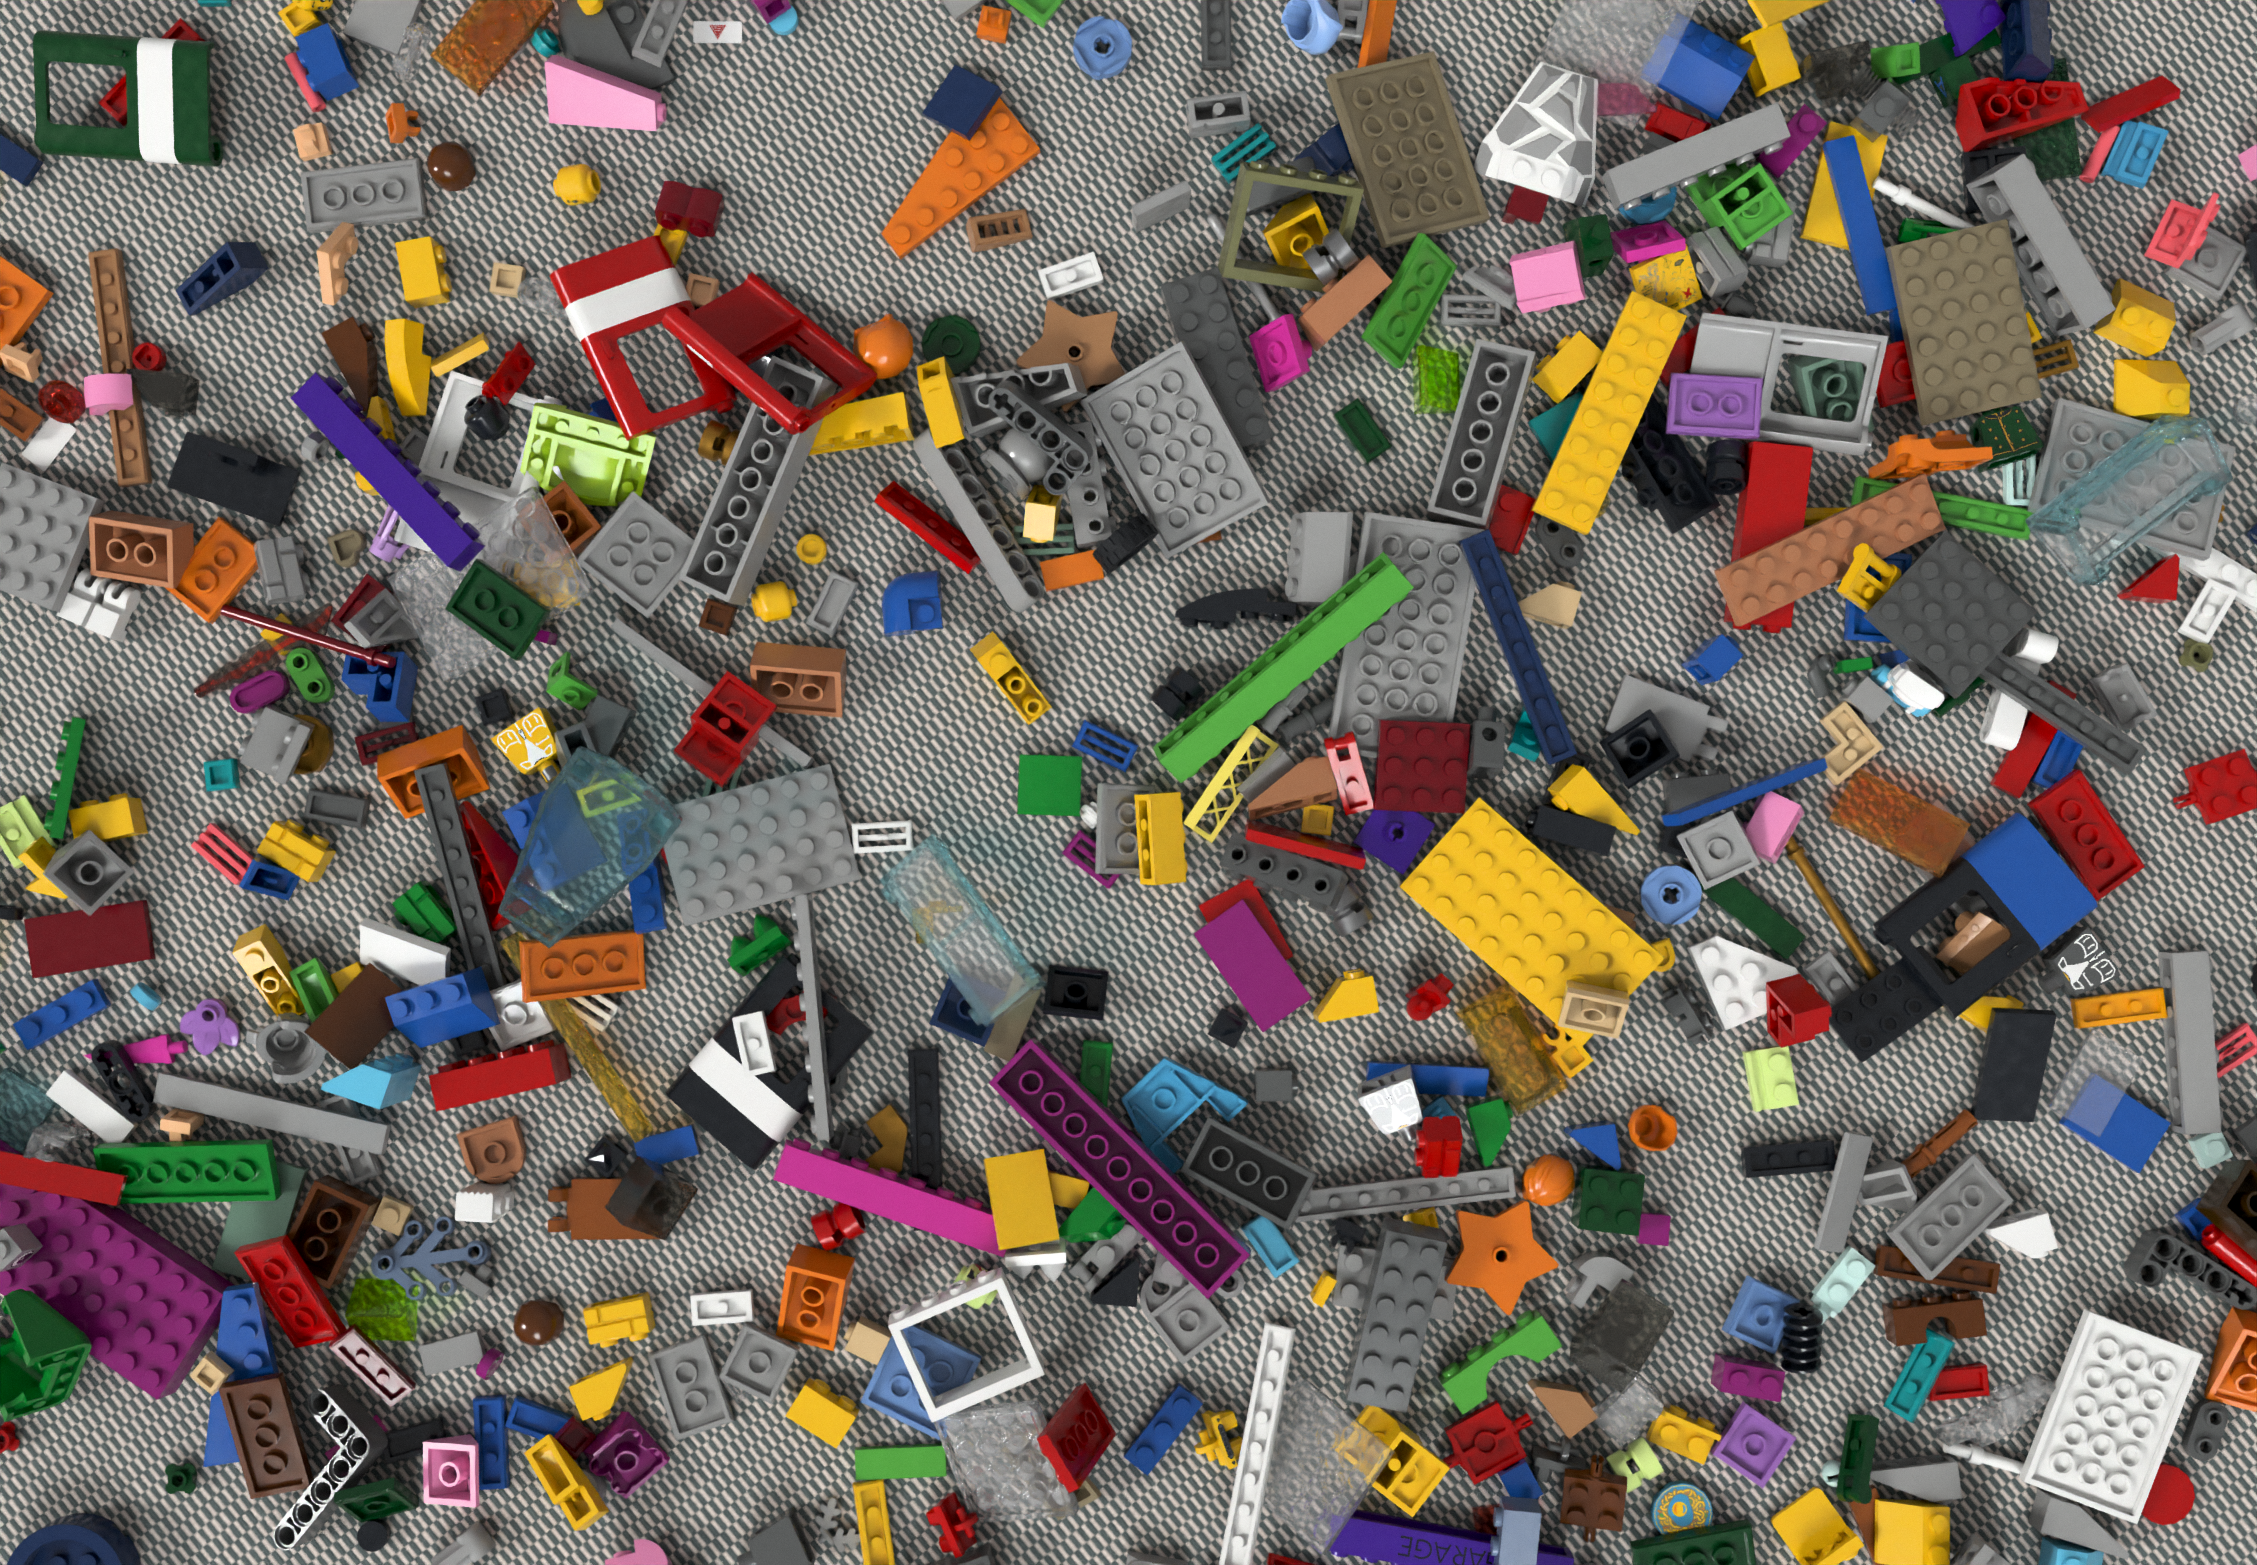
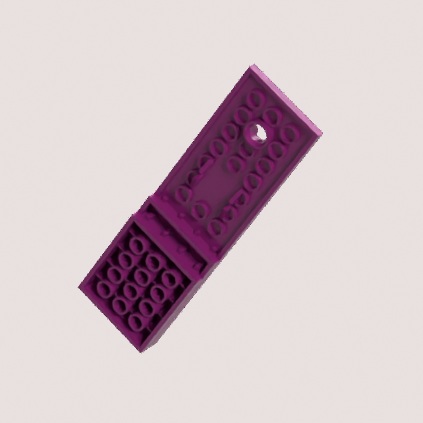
M0 1139V1150L21 1154ZM0 1183V1230L5 1227L25 1223L43 1245L21 1267L0 1272V1293L6 1296L18 1289L32 1291L87 1334L92 1345L89 1354L157 1400L175 1393L220 1323L223 1291L228 1286H234V1284L120 1208L112 1209L103 1203Z

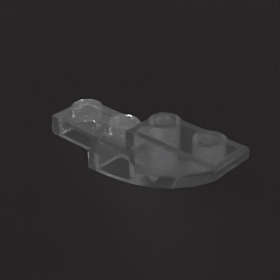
M2030 1374L2023 1377L2022 1382L2014 1385H2000L1989 1396H1986L1989 1407L1979 1406L1973 1408L1968 1415L1949 1417L1944 1419L1941 1425L1935 1426L1934 1430L1937 1438L1949 1447L1969 1439L1981 1448L1992 1444L2014 1432L2035 1415L2055 1390V1383L2042 1374Z

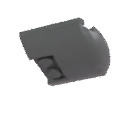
M567 0L558 5V32L561 46L567 59L651 90H655L675 80L665 58L660 68L632 56L633 47L645 21L636 0H605L600 12L594 15L584 14L577 0Z

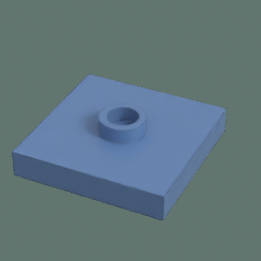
M1747 1275L1721 1330L1775 1355L1784 1336L1783 1327L1787 1326L1783 1323V1317L1788 1315L1784 1312V1307L1792 1303H1799L1800 1300Z

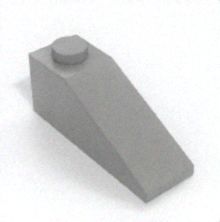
M1947 1454L1873 1462L1870 1476L1872 1480L1935 1504L1945 1505L1950 1504L1953 1499H1962L1958 1462Z
M2038 1488L2028 1520L2031 1526L2041 1533L2128 1560L2129 1553L2079 1505L2068 1498Z

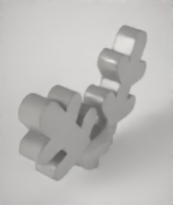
M832 1496L829 1498L827 1505L825 1503L820 1504V1510L824 1513V1516L822 1517L820 1514L815 1516V1521L821 1526L819 1531L822 1534L818 1542L822 1544L827 1540L830 1545L835 1544L839 1552H844V1544H848L851 1550H855L857 1547L856 1543L860 1542L859 1532L855 1533V1527L851 1526L847 1534H843V1527H838L835 1535H832L828 1528L837 1527L838 1521L832 1519V1516H837L841 1512L839 1507H835L837 1503L836 1497Z

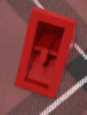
M2177 554L2161 558L2117 594L2120 600L2159 604L2176 601L2180 558Z

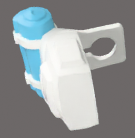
M1911 659L1898 664L1894 668L1882 664L1871 672L1870 679L1892 697L1896 703L1905 708V712L1908 714L1912 713L1916 717H1923L1934 708H1938L1945 699L1944 693L1935 681L1919 669V666Z

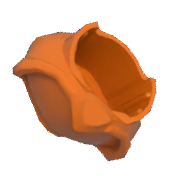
M885 314L879 321L857 328L854 331L853 355L878 374L876 379L883 380L896 377L909 365L913 355V337L905 324L894 319L892 314Z

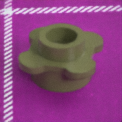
M2191 638L2185 640L2184 652L2178 658L2179 664L2183 667L2191 666L2197 672L2206 671L2213 657V647L2210 644L2197 643V641ZM2195 652L2198 654L2197 658L2194 657Z

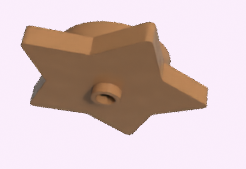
M1051 300L1047 301L1043 335L1016 360L1017 366L1023 369H1030L1031 367L1070 363L1079 367L1087 392L1092 388L1108 385L1125 375L1111 349L1118 313L1112 311L1080 317ZM1072 350L1081 351L1080 355L1076 358L1069 355V352ZM1080 399L1062 405V411L1068 413Z

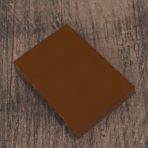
M368 963L304 1033L347 1069L351 1070L357 1067L394 1027L385 997L403 990L374 965Z

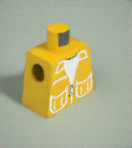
M536 708L491 738L492 742L524 775H533L539 771L545 781L550 783L563 774L554 761L558 758L554 735L557 730L547 709Z

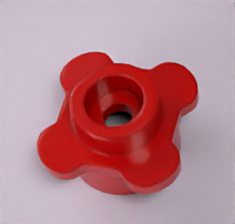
M11 1421L4 1422L0 1426V1455L6 1450L15 1451L20 1446V1440L16 1438L14 1432L16 1426ZM1 1436L5 1437L4 1441L1 1440Z

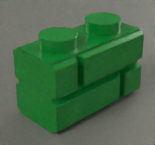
M428 881L417 882L392 903L397 910L394 912L397 920L404 926L409 925L416 936L444 945L458 934L452 910Z

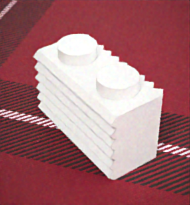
M476 1182L456 1193L455 1220L493 1223L505 1216L513 1208L514 1192L510 1191L511 1186L508 1183L504 1185L503 1183L486 1184L485 1182Z

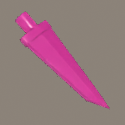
M161 1034L157 1037L123 1045L134 1064H170L175 1062V1054L188 1051L187 1041L172 1042L169 1034ZM107 1051L104 1056L108 1059L113 1056V1053ZM91 1054L83 1055L92 1060Z

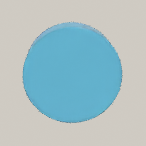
M790 5L791 8L769 23L775 33L789 35L796 30L799 19L792 5Z
M138 982L130 990L131 995L141 1005L151 1011H154L162 1003L161 997L151 987L142 982Z

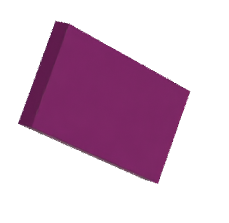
M1243 899L1193 933L1262 1032H1265L1312 998Z

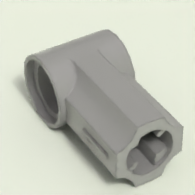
M2239 302L2216 315V319L2189 334V344L2194 352H2198L2203 356L2219 348L2229 340L2231 342L2243 336L2257 326L2242 302Z
M478 1520L459 1534L453 1543L438 1552L431 1559L432 1565H467L471 1561L475 1563L497 1544Z

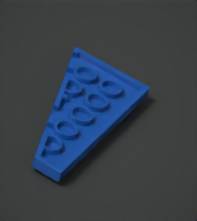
M258 1282L228 1286L223 1291L216 1355L235 1370L225 1383L279 1373ZM219 1391L213 1396L211 1395L203 1467L240 1462Z

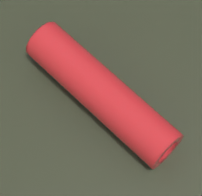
M296 52L286 55L284 60L313 112L324 110L326 104L319 91L314 92L306 79V75L309 73L301 64Z
M2116 125L2102 131L2079 176L2080 180L2086 183L2094 182L2120 132L2119 126Z

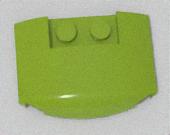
M534 404L520 471L524 475L528 471L530 475L539 481L538 486L549 492L565 480L580 500L588 505L617 506L618 502H623L632 491L638 496H642L657 435L649 432L627 441L618 422L566 409V405ZM553 466L559 467L563 480L555 474Z

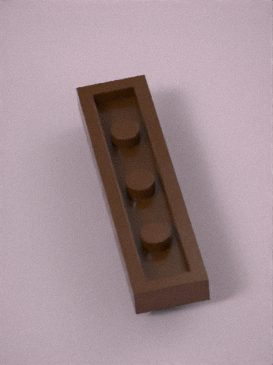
M1877 1243L1874 1262L1876 1267L1873 1269V1273L1878 1276L1996 1294L2001 1264L1956 1256L1933 1280H1926L1898 1246Z

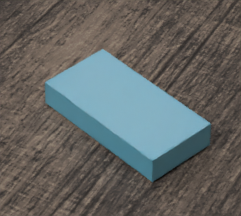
M1258 1214L1241 1226V1229L1274 1278L1300 1262L1274 1222Z

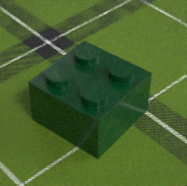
M1577 1163L1571 1223L1578 1229L1639 1236L1645 1175L1632 1169L1620 1168L1617 1171L1612 1167Z

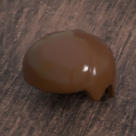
M457 142L438 144L432 148L427 156L428 171L432 179L439 187L446 191H460L469 186L475 177L476 171L473 166L472 156L465 147Z
M541 1299L530 1300L522 1304L514 1315L513 1328L519 1340L528 1345L540 1346L548 1344L557 1339L564 1328V1315L556 1303Z

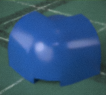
M938 570L903 574L897 576L887 585L882 596L884 635L886 637L916 634V631L943 629L940 572Z

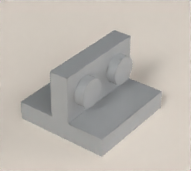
M1734 809L1728 810L1716 817L1712 814L1702 819L1700 824L1677 834V838L1704 890L1761 864Z

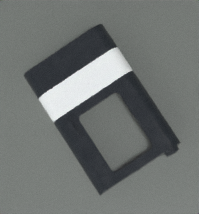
M793 953L789 956L786 954L781 955L665 1092L678 1107L744 1164L754 1170L759 1168L813 1104L809 1102L808 1085L812 1084L811 1072H807L804 1065L788 1084H784L771 1072L745 1078L732 1018L759 1011H764L765 1018H767L793 986L797 985L803 989V981H799L797 977V963H801V959ZM820 986L822 1006L839 1021L837 1028L826 1039L830 1084L874 1031Z

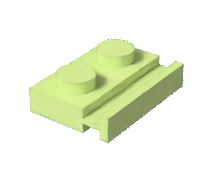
M23 795L20 799L0 807V846L15 869L25 865L18 856L39 837L43 836L54 849L58 847L54 839L49 837V831L44 829L43 821L27 796Z
M1777 1045L1742 1052L1753 1111L1759 1112L1766 1109L1771 1110L1799 1105L1789 1046L1781 1048Z

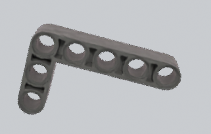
M335 1384L314 1390L308 1397V1410L336 1441L340 1449L276 1526L273 1539L280 1550H290L311 1541L339 1507L334 1503V1492L355 1487L387 1447L388 1439L385 1431L343 1385Z

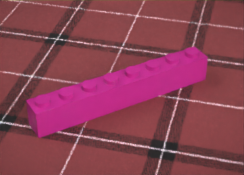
M794 1138L793 1141L786 1139L774 1171L773 1180L1004 1257L1006 1250L999 1251L992 1209L982 1206V1201L966 1196L965 1200L955 1197V1192L944 1187H938L937 1190L925 1187L926 1182L914 1177H909L908 1180L897 1177V1172L888 1168L881 1167L880 1171L868 1167V1162L859 1158L852 1157L851 1161L840 1158L839 1152L829 1148H823L822 1151L811 1148L810 1142L800 1138Z

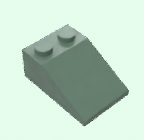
M1799 355L1788 359L1793 388L1803 415L1851 421L1855 418L1864 380L1861 362ZM1872 414L1868 425L1869 432L1875 430Z

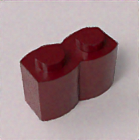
M664 181L655 208L656 222L667 230H687L694 236L701 238L715 237L724 210L723 195L710 189L693 188L676 181Z

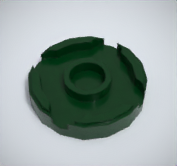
M958 315L939 317L933 320L925 329L922 337V352L927 362L944 356L953 374L959 375L970 370L977 362L981 352V340L975 326L967 319Z

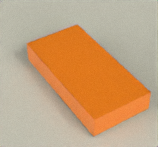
M1095 550L1040 562L1046 592L1103 580L1102 566L1092 555Z

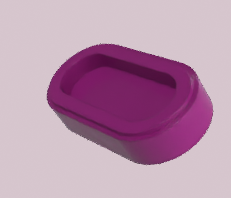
M274 670L265 671L234 687L230 693V704L239 713H255L261 707L265 708L286 697L290 690V681L282 672Z

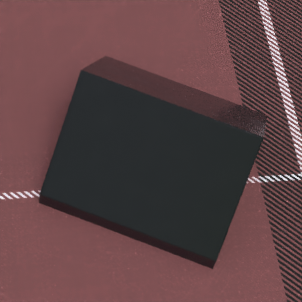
M1651 709L1599 742L1627 789L1635 786L1680 756L1676 743Z
M1049 965L1043 1014L1103 1021L1109 971Z

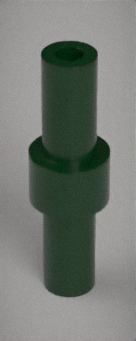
M1977 677L1955 699L1948 693V697L1944 699L1942 704L1932 710L1933 714L1937 718H1941L1956 705L1961 706L1970 699V694L1986 681Z

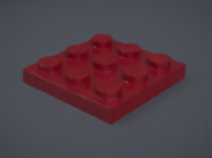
M1379 719L1373 809L1464 814L1470 724Z

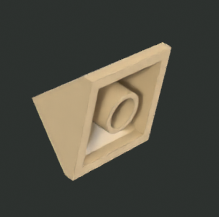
M1567 980L1558 1026L1619 1039L1630 1002L1628 992Z

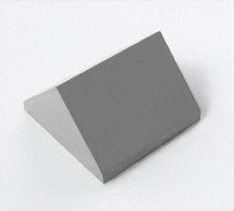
M87 830L54 853L43 875L88 916H91L135 871L91 830Z

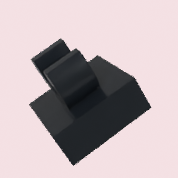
M1336 1218L1331 1222L1328 1233L1333 1235L1329 1241V1248H1335L1337 1241L1342 1240L1346 1244L1344 1254H1350L1354 1249V1245L1363 1240L1366 1229L1343 1218Z

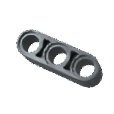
M1311 156L1287 163L1297 167L1298 171L1309 172L1310 169H1316L1314 159ZM1253 181L1246 216L1263 212L1311 193L1314 190Z

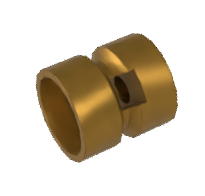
M711 420L702 434L698 455L714 462L721 459L722 465L726 466L740 430L735 429L731 432L728 425Z

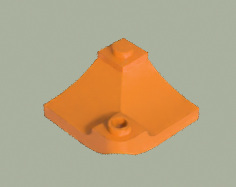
M1954 430L1936 432V436L1931 439H1918L1917 434L1899 436L1898 442L1888 446L1887 458L1868 469L1869 478L1876 480L1912 478L1918 474H1926V477H1929L1940 471L1969 470L1993 459L1992 447L1977 448L1967 441L1966 434L1955 435Z

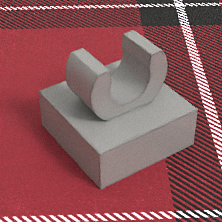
M482 1264L474 1276L465 1271L458 1282L485 1301L492 1292V1289L485 1284L494 1272Z

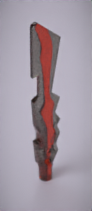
M327 603L291 625L326 635L333 605ZM286 635L274 641L265 639L245 652L238 661L234 663L229 661L212 673L206 682L194 688V693L197 697L202 698L216 690H228L234 683H243L250 676H257L261 667L275 665L278 653L308 642Z

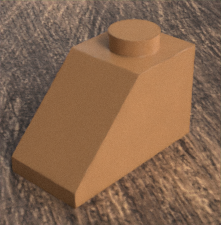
M1534 1379L1527 1382L1569 1439L1598 1418L1592 1410L1596 1404L1585 1390L1580 1393L1574 1385Z

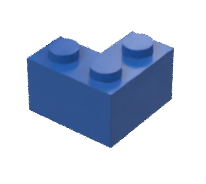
M382 652L396 658L395 666L390 669L381 665L374 667L368 665L365 660L346 655L341 680L356 695H368L366 708L380 722H409L418 666L405 652Z

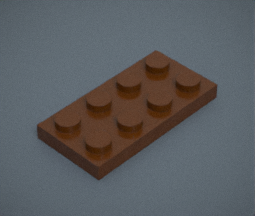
M283 1372L223 1383L219 1388V1393L250 1498L254 1499L307 1489L314 1481Z

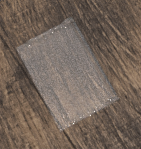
M2091 1028L2047 1107L2100 1137L2144 1059Z

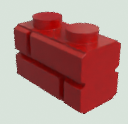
M1443 1116L1442 1119L1439 1117H1425L1422 1123V1130H1416L1417 1148L1414 1149L1415 1165L1421 1166L1424 1178H1438L1439 1175L1442 1177H1457L1463 1141L1460 1119L1457 1116Z

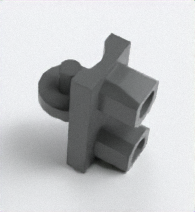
M1565 1435L1560 1438L1559 1443L1549 1441L1548 1449L1532 1445L1530 1452L1533 1459L1532 1473L1537 1481L1550 1482L1552 1471L1554 1470L1562 1472L1560 1484L1563 1486L1565 1468L1576 1470L1589 1468H1586V1459L1578 1457L1580 1449L1572 1447L1571 1439Z

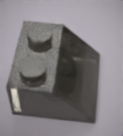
M637 1156L605 1208L621 1225L666 1241L695 1196L698 1188L661 1164Z

